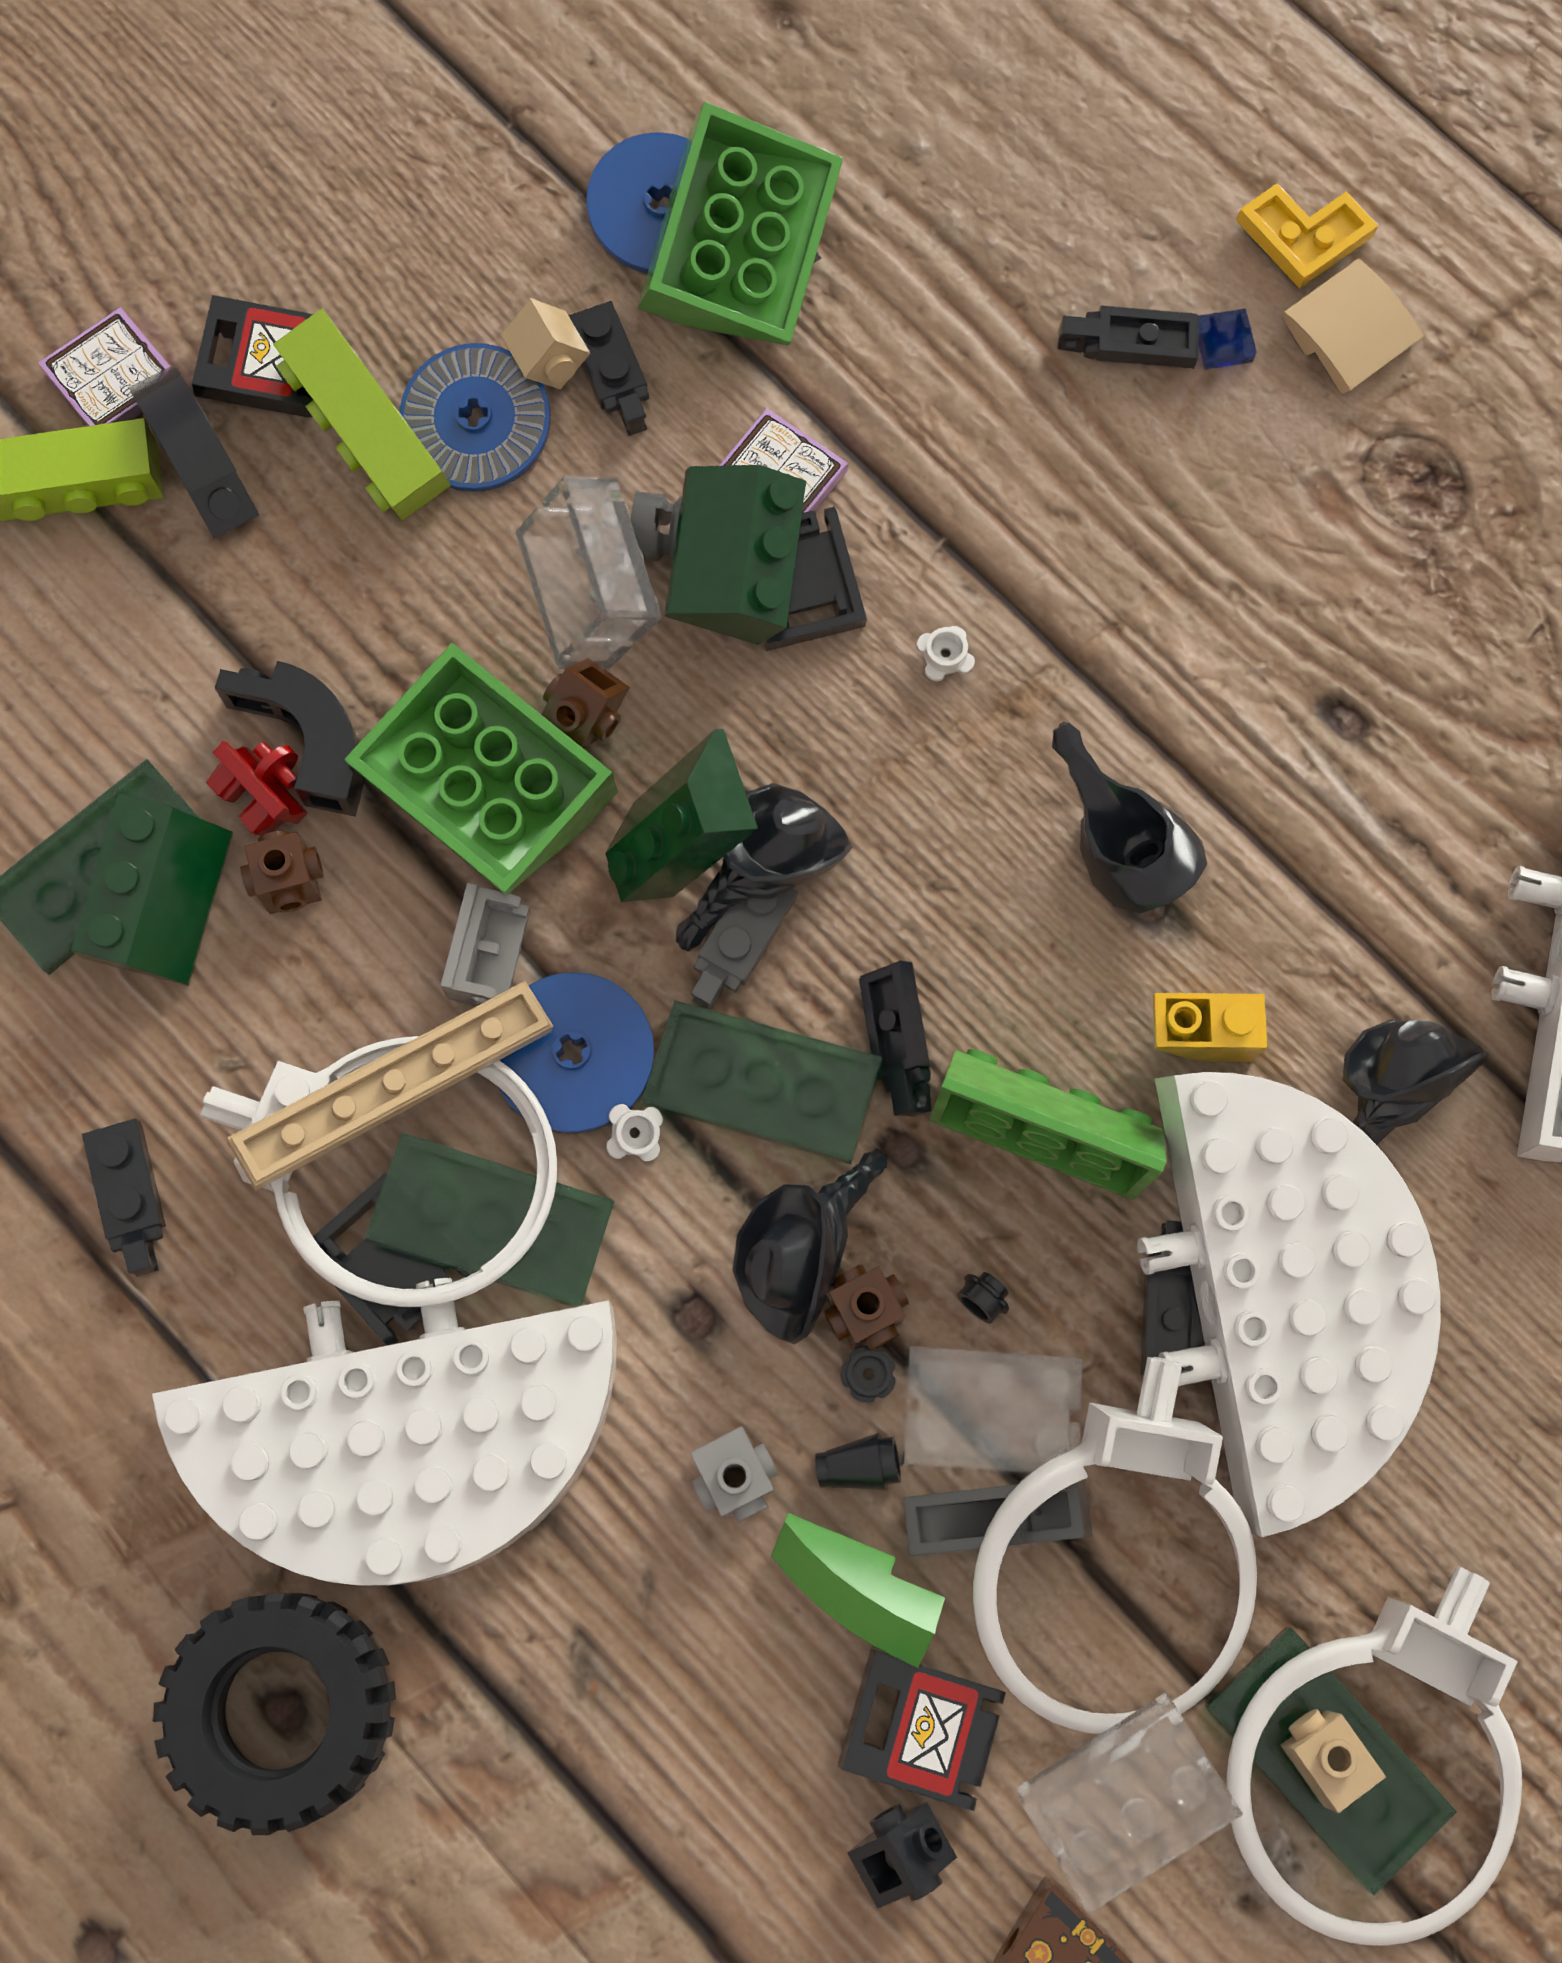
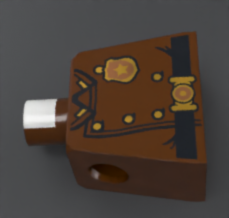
M1047 1876L1039 1883L994 1959V1963H1133Z

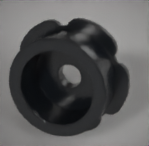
M982 1272L979 1277L973 1274L965 1275V1285L957 1293V1297L973 1315L991 1324L999 1314H1007L1009 1312V1305L1004 1300L1009 1292L998 1279L986 1272Z
M862 1346L853 1350L849 1356L850 1360L845 1362L841 1368L842 1384L847 1388L849 1387L851 1396L860 1402L871 1403L876 1397H887L892 1392L896 1383V1379L893 1376L895 1363L892 1357L883 1350L870 1351L868 1346ZM866 1369H871L874 1372L873 1379H865L863 1372Z

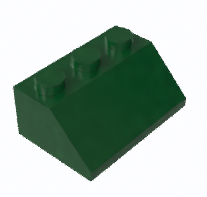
M762 465L690 466L686 469L664 617L756 645L763 643L786 629L806 480Z
M724 729L713 730L633 802L605 853L608 861L609 875L615 883L621 902L674 897L758 829Z
M118 793L71 951L82 959L189 986L234 833L176 808Z

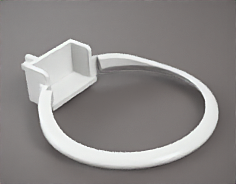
M417 1036L394 1038L362 1047L317 1073L278 1061L260 1102L213 1086L210 1093L207 1092L204 1097V1107L200 1117L241 1131L414 1040ZM500 1060L476 1072L498 1086L519 1109L532 1135L537 1158L535 1192L524 1222L510 1242L494 1258L481 1266L479 1271L453 1283L423 1289L387 1287L357 1277L333 1261L312 1237L301 1214L297 1194L287 1192L291 1172L263 1188L274 1192L284 1229L297 1252L316 1273L334 1286L361 1299L383 1305L398 1307L439 1305L473 1294L499 1279L520 1261L541 1232L550 1212L557 1181V1155L551 1126L542 1106L527 1084ZM235 1157L234 1164L242 1181L251 1184Z
M1147 1357L1137 1411L1089 1403L1082 1443L1038 1467L1014 1488L989 1524L975 1565L973 1581L975 1623L981 1644L994 1671L1008 1690L1029 1709L1055 1724L1076 1731L1105 1735L1142 1731L1161 1725L1195 1706L1211 1692L1232 1666L1242 1648L1254 1612L1257 1564L1253 1537L1241 1508L1215 1478L1223 1436L1200 1422L1172 1417L1182 1364L1165 1358ZM1094 1464L1191 1481V1477H1194L1203 1483L1199 1488V1494L1210 1504L1225 1526L1233 1544L1238 1564L1239 1599L1237 1613L1229 1638L1212 1667L1194 1686L1173 1701L1168 1698L1156 1705L1126 1713L1104 1714L1075 1709L1058 1702L1039 1690L1024 1676L1011 1657L998 1621L996 1605L998 1574L1003 1555L1014 1533L1022 1522L1047 1499L1066 1487L1088 1478L1083 1466Z
M1456 1566L1434 1617L1410 1604L1388 1597L1371 1633L1325 1642L1305 1650L1287 1661L1258 1689L1245 1709L1234 1734L1226 1776L1227 1803L1234 1837L1242 1857L1260 1886L1278 1906L1297 1921L1328 1937L1354 1944L1387 1946L1411 1942L1436 1933L1457 1921L1482 1898L1499 1874L1512 1845L1521 1806L1522 1767L1512 1730L1498 1704L1518 1661L1467 1635L1490 1582L1460 1566ZM1372 1655L1469 1706L1474 1701L1482 1710V1713L1478 1715V1721L1484 1729L1493 1749L1500 1779L1501 1805L1499 1822L1491 1850L1483 1866L1472 1882L1450 1903L1434 1913L1406 1923L1401 1921L1389 1923L1352 1921L1321 1910L1301 1897L1281 1877L1266 1854L1257 1833L1251 1805L1250 1780L1256 1747L1263 1729L1278 1706L1293 1691L1306 1682L1338 1668L1374 1662Z

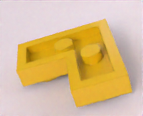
M1278 183L1239 210L1236 219L1299 289L1373 238L1379 226L1347 192H1344L1309 217Z

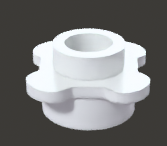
M958 626L943 627L931 634L924 633L918 638L917 650L924 654L927 664L925 675L930 680L941 681L945 675L955 672L968 674L973 669L975 659L967 652L966 632ZM948 650L951 655L943 657L941 651Z
M624 1104L614 1106L608 1115L612 1123V1135L606 1142L608 1154L616 1159L623 1158L625 1155H636L643 1161L654 1160L660 1153V1146L657 1143L660 1136L659 1126L663 1122L660 1111L654 1107H647L641 1111L630 1110ZM633 1127L639 1130L637 1138L630 1136L629 1132Z

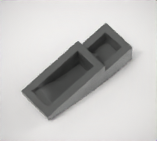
M1085 1479L1059 1491L1037 1507L1018 1527L1008 1546L1093 1537ZM1017 1485L903 1497L910 1556L980 1549L987 1528L995 1513Z

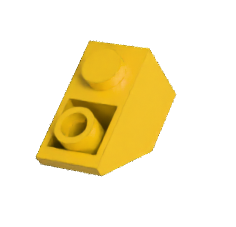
M1153 994L1154 1043L1156 1050L1198 1062H1253L1267 1048L1265 994Z

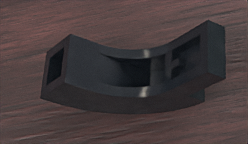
M174 365L128 387L213 538L259 516L210 422L184 378Z
M277 661L271 680L266 674L254 669L241 668L238 673L220 669L215 690L226 708L280 719L292 724L303 733L305 749L294 789L304 806L356 817L362 796L364 777L350 767L344 759L360 742L347 713L334 693L312 674L281 661Z

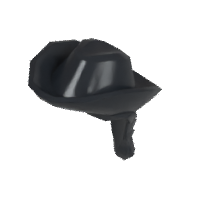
M1069 722L1060 723L1058 728L1053 730L1052 748L1067 763L1069 775L1075 783L1080 800L1084 806V817L1080 825V852L1093 885L1113 906L1139 914L1166 906L1180 898L1197 883L1208 864L1203 841L1174 809L1152 798L1142 789L1122 785L1104 774L1086 750L1080 731Z
M772 783L747 792L746 795L758 829L724 856L721 870L708 886L706 893L698 903L697 909L677 925L676 942L679 944V947L689 952L699 946L707 931L730 907L750 898L772 899L834 868L853 848L842 826L825 808L801 791Z
M1411 1019L1403 1021L1388 1020L1362 1031L1344 1056L1343 1081L1358 1096V1114L1353 1124L1378 1145L1396 1127L1417 1122L1442 1099L1450 1096L1455 1088L1483 1065L1490 1054L1479 1045L1452 1034L1450 1030L1442 1025L1431 1021Z
M877 1148L872 1152L864 1153L859 1164H856L846 1174L839 1176L835 1182L823 1186L818 1193L808 1185H782L757 1201L737 1233L732 1271L745 1307L769 1333L782 1341L796 1344L808 1337L814 1329L826 1302L829 1288L833 1284L835 1275L840 1267L848 1238L847 1214L867 1192L869 1184L887 1168L888 1156L886 1153H882Z

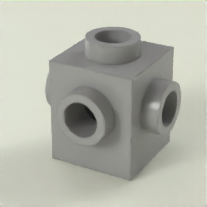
M743 1426L691 1452L701 1476L691 1480L706 1512L717 1507L722 1518L733 1513L738 1523L769 1507L764 1496L774 1491L769 1479L779 1474L765 1445L762 1443L753 1448ZM735 1467L742 1469L746 1474L744 1484L738 1488L727 1486L724 1482L725 1473Z

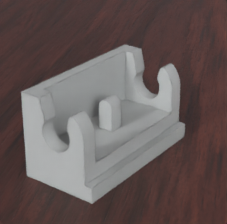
M467 883L440 985L447 999L480 1005L511 988L531 911L529 906L520 904L521 897L510 893L505 895L501 891Z

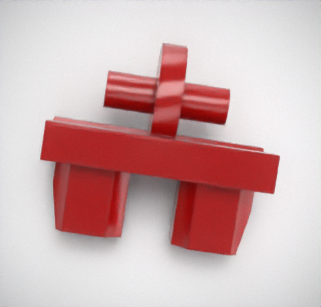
M222 741L212 752L220 760V763L210 775L206 784L217 796L227 802L234 803L245 790L254 797V800L239 815L240 821L254 835L262 836L273 832L284 821L298 824L308 814L304 807L288 791L294 788L297 776L292 772V769L298 760V755L290 746L283 745L272 750L266 742H261L252 752L245 746L233 749L228 742Z

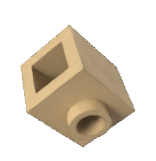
M532 298L526 302L501 334L502 339L525 378L560 390L590 355V351L566 311Z
M1318 1709L1309 1711L1289 1727V1731L1293 1736L1280 1745L1323 1807L1337 1813L1343 1811L1386 1778L1373 1757L1340 1713L1326 1710L1321 1714Z

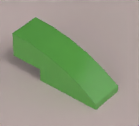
M788 1513L771 1554V1557L778 1566L820 1609L850 1632L881 1651L918 1668L935 1634L945 1597L892 1576L891 1571L896 1557Z

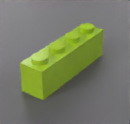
M323 308L273 343V346L284 359L276 367L294 391L303 386L309 393L313 401L305 407L324 432L332 426L343 441L336 445L335 448L353 472L363 467L373 481L364 488L383 513L392 507L401 521H403L451 486L437 463Z
M144 418L0 439V521L13 519L35 521L47 514L68 511L88 513L95 510L96 507L115 504L136 506L145 503L149 499L163 498L158 443Z

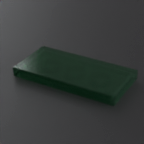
M148 759L143 761L0 876V921L48 975L75 955L71 948L118 793L170 806L199 818Z
M675 1000L641 1102L646 1107H654L660 1111L852 1165L883 1059L877 1055Z
M402 1132L368 1227L365 1241L471 1275L479 1271L481 1266L494 1258L515 1236L531 1206L537 1176ZM556 1182L550 1212L538 1237L520 1261L494 1282L570 1307L582 1306L615 1201Z
M1286 1626L1204 1707L1233 1739L1245 1709L1263 1683L1287 1661L1310 1649V1647L1292 1627ZM1331 1671L1306 1682L1293 1691L1271 1715L1257 1744L1253 1759L1254 1764L1366 1891L1372 1895H1375L1457 1813L1452 1805ZM1314 1709H1318L1321 1714L1326 1710L1342 1714L1386 1776V1778L1340 1813L1323 1807L1280 1746L1293 1736L1289 1731V1727L1301 1716Z

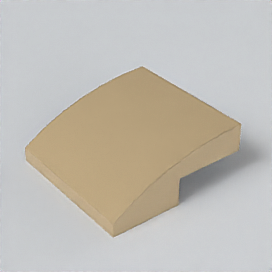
M1359 258L1280 314L1305 356L1314 352L1317 354L1340 394L1352 390L1424 337L1416 321L1395 293Z

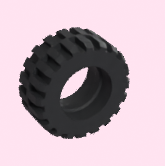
M269 1593L260 1596H249L231 1602V1606L224 1610L213 1611L200 1621L201 1628L196 1633L186 1634L174 1649L179 1657L174 1665L165 1666L158 1683L160 1686L165 1687L166 1691L164 1700L154 1703L153 1722H162L163 1738L155 1740L154 1743L158 1759L168 1756L173 1771L165 1776L175 1792L184 1788L192 1798L187 1806L200 1817L210 1813L218 1818V1827L232 1832L241 1828L250 1829L251 1835H271L281 1830L291 1832L306 1827L337 1810L342 1804L352 1799L365 1786L364 1782L370 1773L377 1770L385 1755L382 1751L385 1740L392 1736L395 1717L390 1716L391 1701L396 1700L395 1682H388L384 1666L390 1663L384 1649H377L370 1639L373 1632L362 1620L355 1621L347 1615L348 1609L334 1601L326 1602L317 1599L316 1595L304 1593ZM269 1652L292 1653L310 1662L323 1679L330 1703L328 1729L319 1747L303 1762L285 1769H265L249 1761L235 1746L226 1722V1700L234 1677L250 1660Z

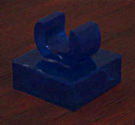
M1246 308L1199 315L1198 345L1205 370L1253 362L1257 350Z

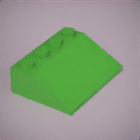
M704 101L689 130L637 308L683 326L788 346L792 340L843 157Z
M453 643L442 652L344 759L350 767L505 895H508L581 834L618 793L612 771Z
M968 1049L965 1054L955 1050L929 1122L1131 1200L1140 1195L1163 1172L1166 1164L1165 1131L1153 1126V1119L1148 1115L1128 1108L1121 1109L1120 1113L1100 1105L1101 1099L1084 1090L1072 1088L1069 1093L1049 1086V1079L1028 1069H1019L1017 1073L997 1066L998 1060L985 1052Z

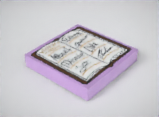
M121 307L38 362L45 375L87 426L133 420L141 415L142 412L128 387L170 367Z
M766 408L719 465H762L806 480L802 513L816 510L848 469L846 461L768 408Z

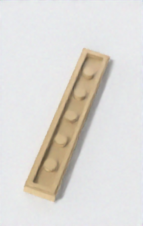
M524 981L227 1137L228 1145L253 1188L257 1191L551 1033L553 1025L528 984Z

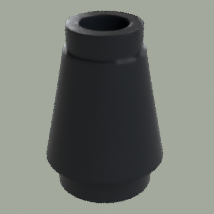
M876 1433L829 1449L826 1452L815 1454L816 1473L820 1488L831 1486L832 1488L888 1490V1484L901 1483L899 1454L894 1436L881 1438L880 1433Z

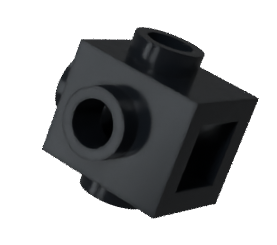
M927 1802L906 1812L903 1811L900 1804H896L883 1811L869 1822L873 1832L847 1852L877 1909L907 1896L910 1897L911 1901H916L928 1895L943 1883L939 1873L957 1858Z

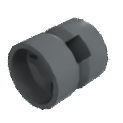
M636 491L629 530V558L659 562L664 555H669L671 560L673 559L681 496L675 503H669L664 494ZM670 524L669 534L659 532L660 525L666 526Z

